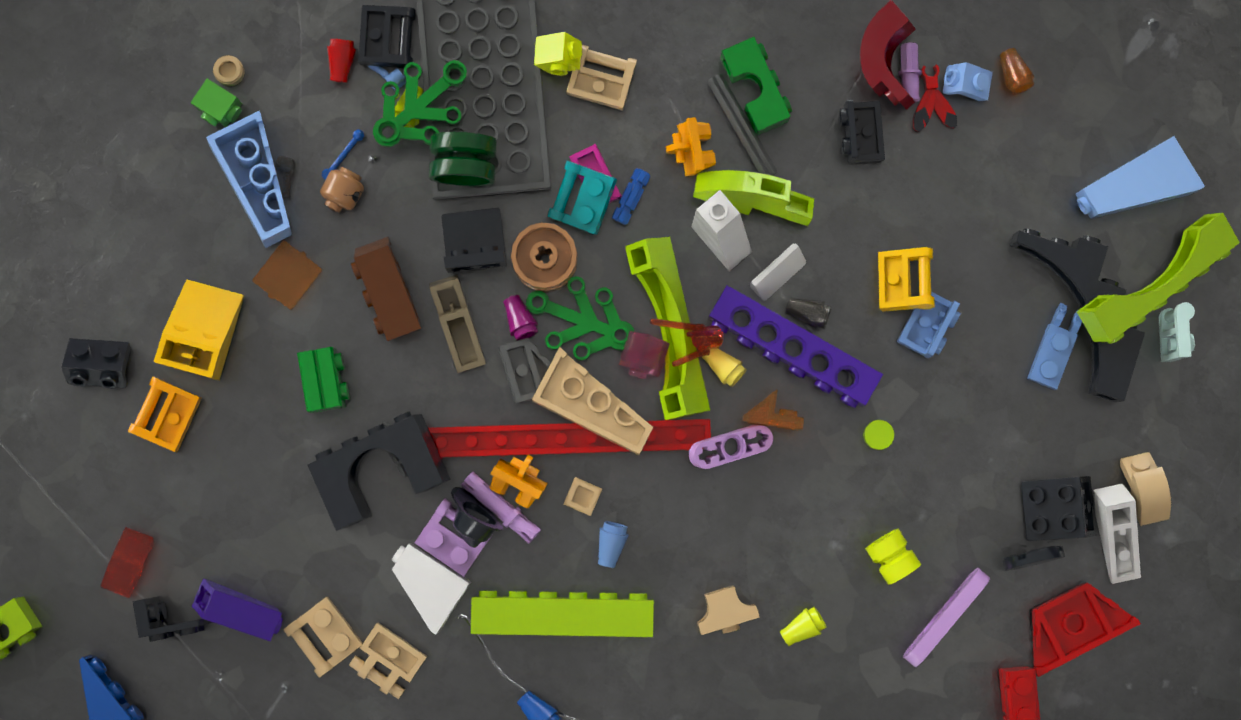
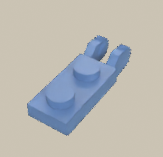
M1062 303L1058 305L1051 323L1047 325L1027 377L1028 380L1053 390L1058 388L1078 337L1076 333L1082 323L1076 311L1071 319L1068 330L1059 327L1067 312V305Z

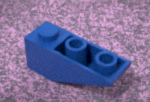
M88 655L79 660L89 720L144 719L139 708L134 704L130 705L125 699L124 695L126 693L117 681L112 682L105 673L107 668L98 657Z

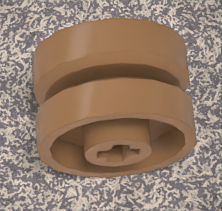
M541 222L528 226L519 233L512 246L511 259L515 273L525 286L534 291L549 293L560 290L568 284L569 279L576 272L578 257L574 240L566 230L555 224ZM543 254L549 255L550 261L544 264L542 260L539 261Z

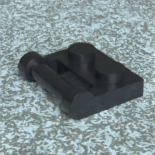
M362 5L359 64L391 66L404 69L406 64L413 62V58L410 56L412 21L415 20L416 10L411 7ZM392 19H400L398 55L390 54Z

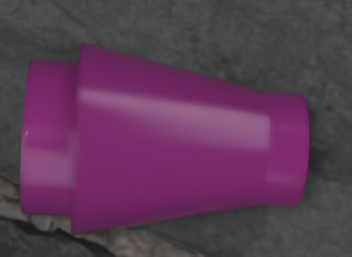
M519 295L511 296L503 301L506 308L510 335L514 336L516 341L529 339L538 333L536 327L538 323Z

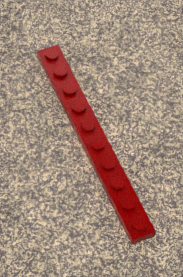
M710 419L646 421L653 427V430L642 451L690 450L694 443L711 438ZM576 423L428 428L441 458L631 452Z

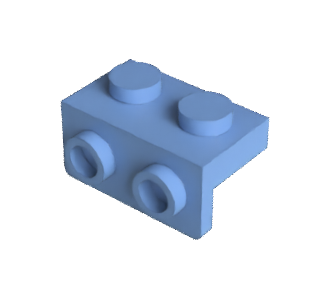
M931 292V296L934 297L935 307L932 309H913L897 340L898 343L926 358L932 357L934 353L940 354L947 341L943 337L947 328H953L961 314L957 311L960 303L957 301L950 302Z

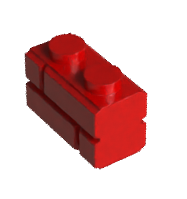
M1029 666L998 669L1002 712L1005 713L1003 720H1040L1036 669Z

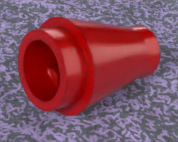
M330 39V46H327L330 81L347 83L356 52L354 41Z

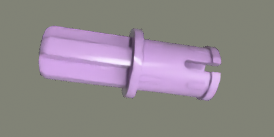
M904 43L900 47L901 71L898 72V76L901 77L903 88L915 102L920 101L919 76L922 74L918 64V45L916 43Z

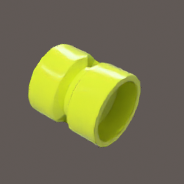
M899 528L885 534L865 548L873 562L881 564L879 571L888 585L901 580L921 566L913 550H906L907 541Z

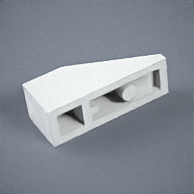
M1123 484L1093 490L1095 516L1110 582L1114 584L1141 578L1135 499Z

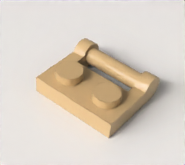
M582 45L580 70L572 71L566 94L623 111L637 60L628 58V60L589 50V46ZM586 61L624 71L623 78L586 68L584 64Z
M328 596L283 629L288 637H293L316 668L314 672L319 678L363 644ZM307 623L331 653L332 657L329 660L325 661L301 629Z

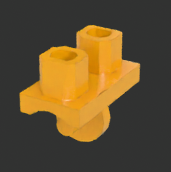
M696 117L687 118L686 122L678 124V133L672 134L673 144L665 148L667 154H675L677 164L683 163L685 177L694 176L716 165L713 150L702 151L700 143L701 141L711 139L710 124L697 122Z
M528 454L524 462L516 457H513L510 463L500 458L491 472L493 478L490 489L504 495L509 486L512 485L520 490L515 499L516 503L529 508L535 499L540 498L548 483L537 478L540 470L531 466L534 457Z

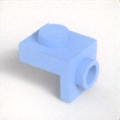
M967 62L948 65L944 75L943 94H961L977 101H986L989 97L993 72Z

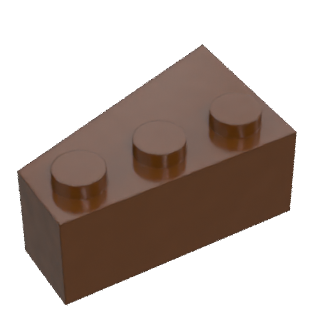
M389 236L356 248L354 254L355 262L351 263L356 279H362L366 287L362 294L368 308L373 306L377 317L373 318L379 335L385 334L387 341L421 329L420 319L400 272L401 268L398 261L396 262L390 247L392 244Z

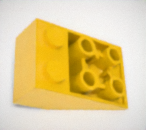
M187 279L162 332L154 362L220 381L244 295Z

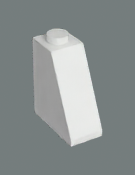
M410 543L406 548L401 545L392 558V561L395 562L392 571L430 631L436 635L446 623L471 582L414 544Z

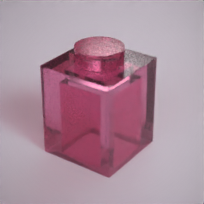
M630 331L619 365L630 369L629 375L637 378L646 379L647 375L659 377L670 343L649 334Z

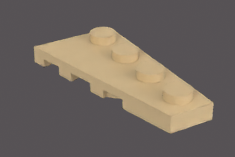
M559 347L532 398V402L640 455L653 427Z

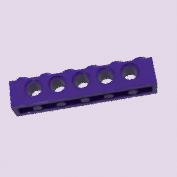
M726 285L708 317V320L712 321L710 326L723 334H726L728 331L738 336L736 340L738 343L749 349H752L753 346L764 351L762 356L775 364L782 361L790 366L789 372L804 379L805 375L816 381L815 387L830 394L831 390L842 396L840 401L856 409L857 405L860 407L866 406L883 376L877 370ZM737 312L746 313L749 317V324L745 327L737 326L733 320L734 314ZM762 327H770L774 330L775 338L773 341L765 342L760 338L759 331ZM794 341L799 344L801 348L799 356L792 357L787 354L785 350L787 342ZM814 356H821L825 359L826 369L823 372L813 369L811 361ZM840 371H847L851 374L852 383L850 386L845 387L838 382L837 377Z

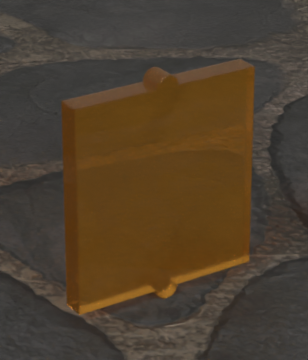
M283 240L252 281L269 293V298L277 299L292 310L323 269L308 259L304 251L299 252Z

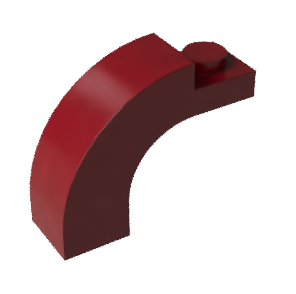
M890 0L876 13L864 32L860 47V62L863 74L879 97L885 94L895 106L900 102L907 110L915 101L894 77L891 63L898 45L916 29L897 5Z

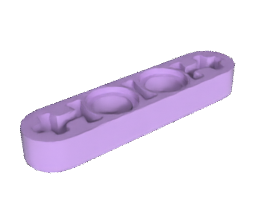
M979 568L970 573L909 646L903 658L914 667L920 665L985 588L990 577Z

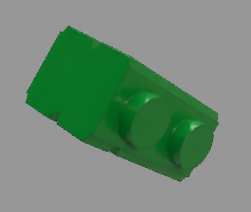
M334 347L298 352L297 356L307 412L317 413L346 407L345 400H349L350 396L347 382L341 381L340 371L345 370L342 353H337Z

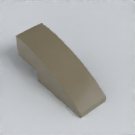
M458 274L429 283L457 373L485 365L486 361Z

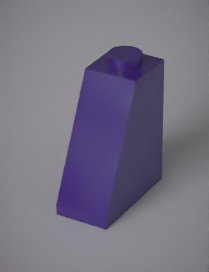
M204 578L192 604L193 609L202 619L267 641H271L273 634L276 635L282 625V613L276 607Z

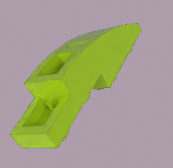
M733 170L701 172L696 176L693 193L695 198L707 201L721 190L739 213L749 215L752 208L805 226H808L812 220L815 198L791 191V181L762 173Z

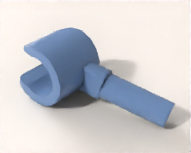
M368 66L380 74L387 82H395L399 88L406 83L404 75L397 68L389 74L381 66Z

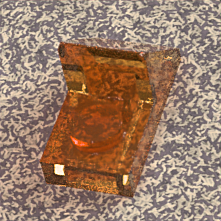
M776 390L744 414L741 422L801 431L803 430L804 418L797 417L798 411L780 409L779 414H776L775 406L778 392Z

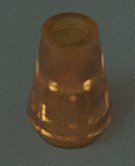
M1016 48L1005 50L999 55L1007 89H1011L1013 94H1019L1034 86V74L1019 53H1017Z

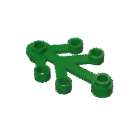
M457 60L446 63L443 68V77L417 98L418 80L421 78L422 70L420 65L415 62L406 64L404 67V76L406 78L405 109L396 117L395 100L400 94L399 87L392 81L384 83L381 88L384 98L383 118L378 120L373 127V136L376 142L384 147H392L397 145L401 139L423 140L425 144L430 145L431 140L426 139L424 135L427 131H434L435 134L439 133L438 129L434 126H426L424 129L404 127L412 119L445 121L450 126L459 124L461 121V111L457 107L450 106L442 109L427 108V106L450 86H460L465 82L467 77L465 65ZM409 68H416L418 74L414 77L409 76L407 73ZM453 70L460 73V77L456 80L451 79L449 73ZM387 87H394L396 93L393 96H388L385 93V89ZM449 112H456L458 118L455 121L449 120L447 118ZM385 128H391L394 134L391 137H385L382 132Z
M578 276L570 278L567 287L569 292L574 295L581 313L549 301L547 294L542 291H533L526 299V306L530 313L534 315L549 313L576 324L561 332L552 331L547 334L545 343L551 350H557L564 343L592 331L604 336L588 344L584 342L577 343L573 348V355L579 361H585L591 354L610 346L615 350H625L634 343L635 330L630 323L620 320L612 302L613 294L606 287L599 288L596 291L595 300L600 306H603L609 324L597 320L585 292V282ZM572 282H581L582 288L579 291L572 290ZM601 292H607L610 298L606 302H601L598 299V295ZM536 297H540L544 301L543 305L539 308L532 305V301ZM618 330L625 331L626 338L621 341L617 340L615 332ZM553 335L560 338V343L557 346L549 344V338ZM578 347H586L588 350L587 355L579 357L576 354Z

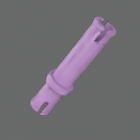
M474 471L461 484L478 501L503 521V526L506 528L510 527L528 544L541 531L540 528L521 513L522 510L518 506L515 508L500 494L492 491L490 486Z

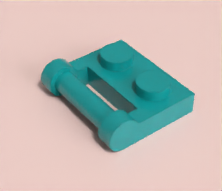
M567 160L564 167L566 172L554 206L549 209L547 216L597 235L617 178ZM577 174L584 176V180L570 215L565 213L564 210Z

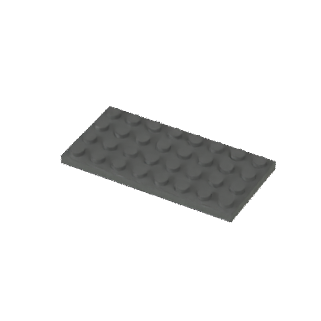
M416 0L424 92L443 77V68L449 61H460L467 70V77L463 84L460 86H450L427 106V108L442 109L450 106L457 107L461 111L460 123L450 126L445 121L426 120L427 126L436 127L439 133H479L491 136L497 140L496 156L488 160V162L495 165V183L485 186H456L431 181L433 199L550 190L551 183L541 69L534 65L536 37H538L535 0ZM453 70L449 73L451 79L456 80L460 77V73ZM451 111L447 114V118L455 121L458 118V114ZM427 131L428 140H431V136L435 134L434 131ZM428 145L429 160L432 162L438 157L431 154L430 145Z

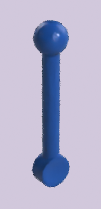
M362 130L354 131L352 140L329 169L322 171L323 179L326 180L330 171L337 169L358 141L363 140L364 132Z

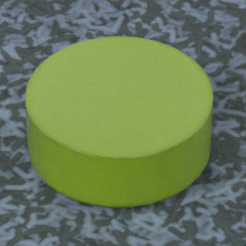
M875 420L865 427L863 438L870 448L882 450L892 444L894 430L888 422Z

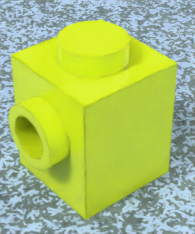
M566 32L536 37L535 66L549 74L559 76L567 75L568 71L580 70L582 41Z

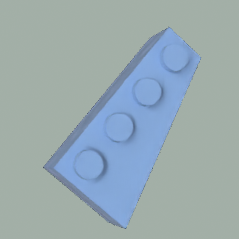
M260 110L207 136L206 139L265 248L291 236L292 232Z

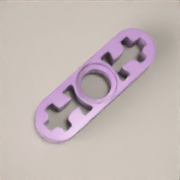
M747 426L694 443L689 450V459L695 467L710 469L767 451L772 445L773 435L766 426ZM757 434H762L763 439L759 440V444H746L744 440L755 438ZM730 438L735 439L738 445L737 451L733 455H728L724 448L726 441ZM703 449L708 451L716 450L718 453L706 456L705 460L699 459V454L703 453Z

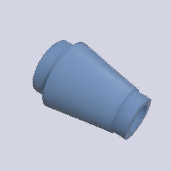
M610 521L604 522L603 528H600L599 565L615 568L629 536L626 533L627 526Z

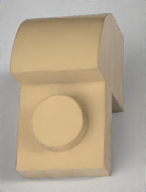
M1150 452L1121 458L1120 467L1131 488L1130 494L1136 501V515L1140 526L1168 520L1171 511V495L1163 468H1157Z

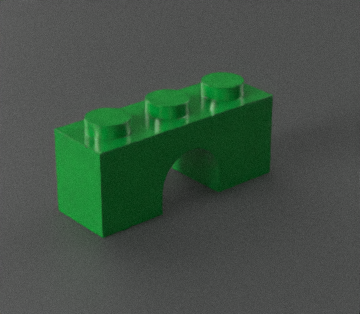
M752 37L722 50L720 59L731 83L748 79L755 82L760 89V96L756 100L747 103L744 108V112L756 135L759 136L788 123L791 117L789 113L792 112V108L787 97H782L777 88L780 86V82L774 69L769 70L765 60L768 59V55L763 44H757L755 37Z

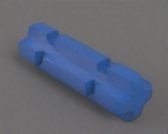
M636 168L630 178L633 181L632 183L628 182L618 203L620 207H616L612 215V219L620 224H628L632 216L630 211L635 210L644 191L642 187L646 186L650 179V174L642 169Z

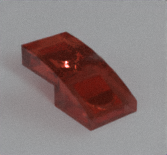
M125 527L104 574L101 588L130 598L142 574L141 568L154 544V538Z

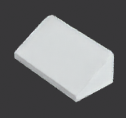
M793 243L751 281L750 288L762 301L770 298L806 264L799 246Z

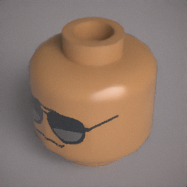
M341 167L340 170H331L320 190L321 196L326 199L324 205L338 213L341 212L342 208L353 210L364 191V186L360 182L362 178L344 167Z

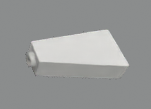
M721 190L696 209L691 227L730 272L752 253L739 211Z

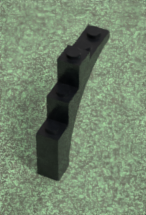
M1025 228L1023 231L1019 230L1013 234L1010 246L1033 256L1048 266L1067 285L1079 303L1080 308L1084 307L1098 295L1126 294L1127 289L1118 287V282L1102 278L1101 281L1098 280L1108 250V246L1100 244V239L1092 236H1083V238L1073 241L1070 247L1068 246L1069 242L1060 238L1048 240L1040 237L1041 233L1032 229ZM1137 326L1130 327L1123 332L1125 335L1122 339L1111 344L1108 342H1094L1091 338L1092 376L1088 394L1116 403L1125 401L1145 332L1136 330Z

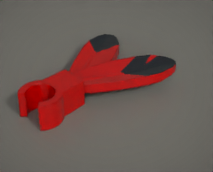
M936 64L933 67L934 76L926 75V66H923L920 76L924 82L925 92L913 117L914 130L917 132L921 131L928 124L933 109L944 125L949 128H955L957 126V116L949 102L937 89L940 72L939 66Z

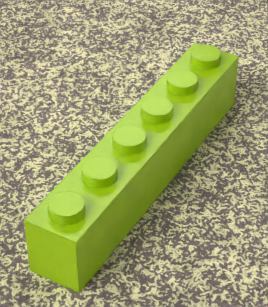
M479 590V596H473L471 599V634L653 637L654 600L647 599V593H629V599L617 598V593H599V598H587V592H569V598L557 597V592L550 591L539 592V597H527V591H509L508 597L497 596V591Z

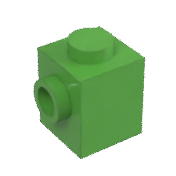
M209 79L205 80L191 101V104L202 112L200 117L214 127L218 123L224 127H227L230 122L234 123L241 113L242 109L240 107L243 104L236 96Z

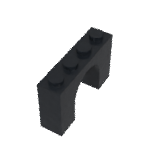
M410 411L394 418L395 424L386 428L384 424L373 427L367 431L369 436L361 440L358 439V436L350 438L341 443L342 449L335 452L332 449L320 452L315 455L316 461L307 464L336 531L348 528L372 516L359 488L357 474L363 458L374 449H384L398 457L404 466L415 494L426 492L451 480L422 414L411 415Z

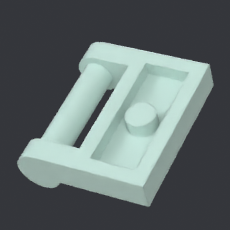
M1184 302L1178 304L1175 309L1167 308L1160 312L1161 362H1173L1191 357V352L1194 351L1195 340L1193 334H1190L1189 320L1195 314L1192 304Z

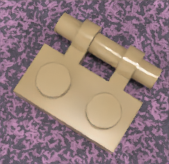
M377 623L360 647L369 657L366 661H363L355 656L349 666L358 671L357 675L362 679L368 678L380 686V691L384 694L390 693L399 699L405 689L396 683L398 678L401 676L410 683L428 656L380 623ZM377 661L392 670L388 677L373 668Z

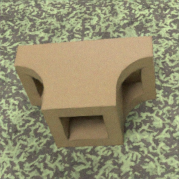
M732 585L704 594L707 612L701 620L697 621L701 635L720 629L725 634L740 629V623L759 618V613L756 605H747L738 599L735 587Z

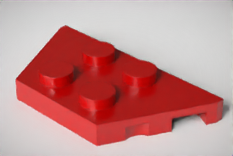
M1084 582L1032 609L1034 669H1036V676L1040 677L1140 625V621L1120 608L1110 598L1105 597L1088 582Z

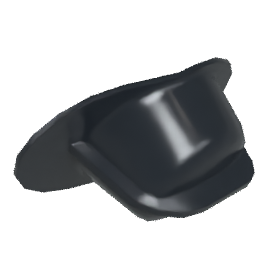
M460 487L452 489L451 495L458 506L453 526L470 547L476 548L481 542H486L495 531L503 530V526L497 521L494 514L470 492Z

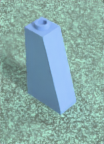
M1175 136L1083 188L1076 193V196L1078 197L1077 204L1080 210L1085 215L1088 214L1090 219L1188 196L1205 186Z

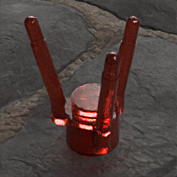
M662 319L650 320L652 325L692 330L688 331L686 335L691 337L692 343L698 348V351L673 361V367L701 356H709L711 349H718L723 343V332L716 325L704 326L702 323L690 324Z

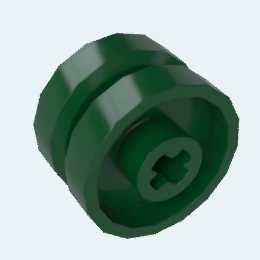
M441 132L433 134L431 136L430 152L438 158L429 163V179L436 183L456 186H485L495 183V165L488 162V160L496 156V138L470 132Z

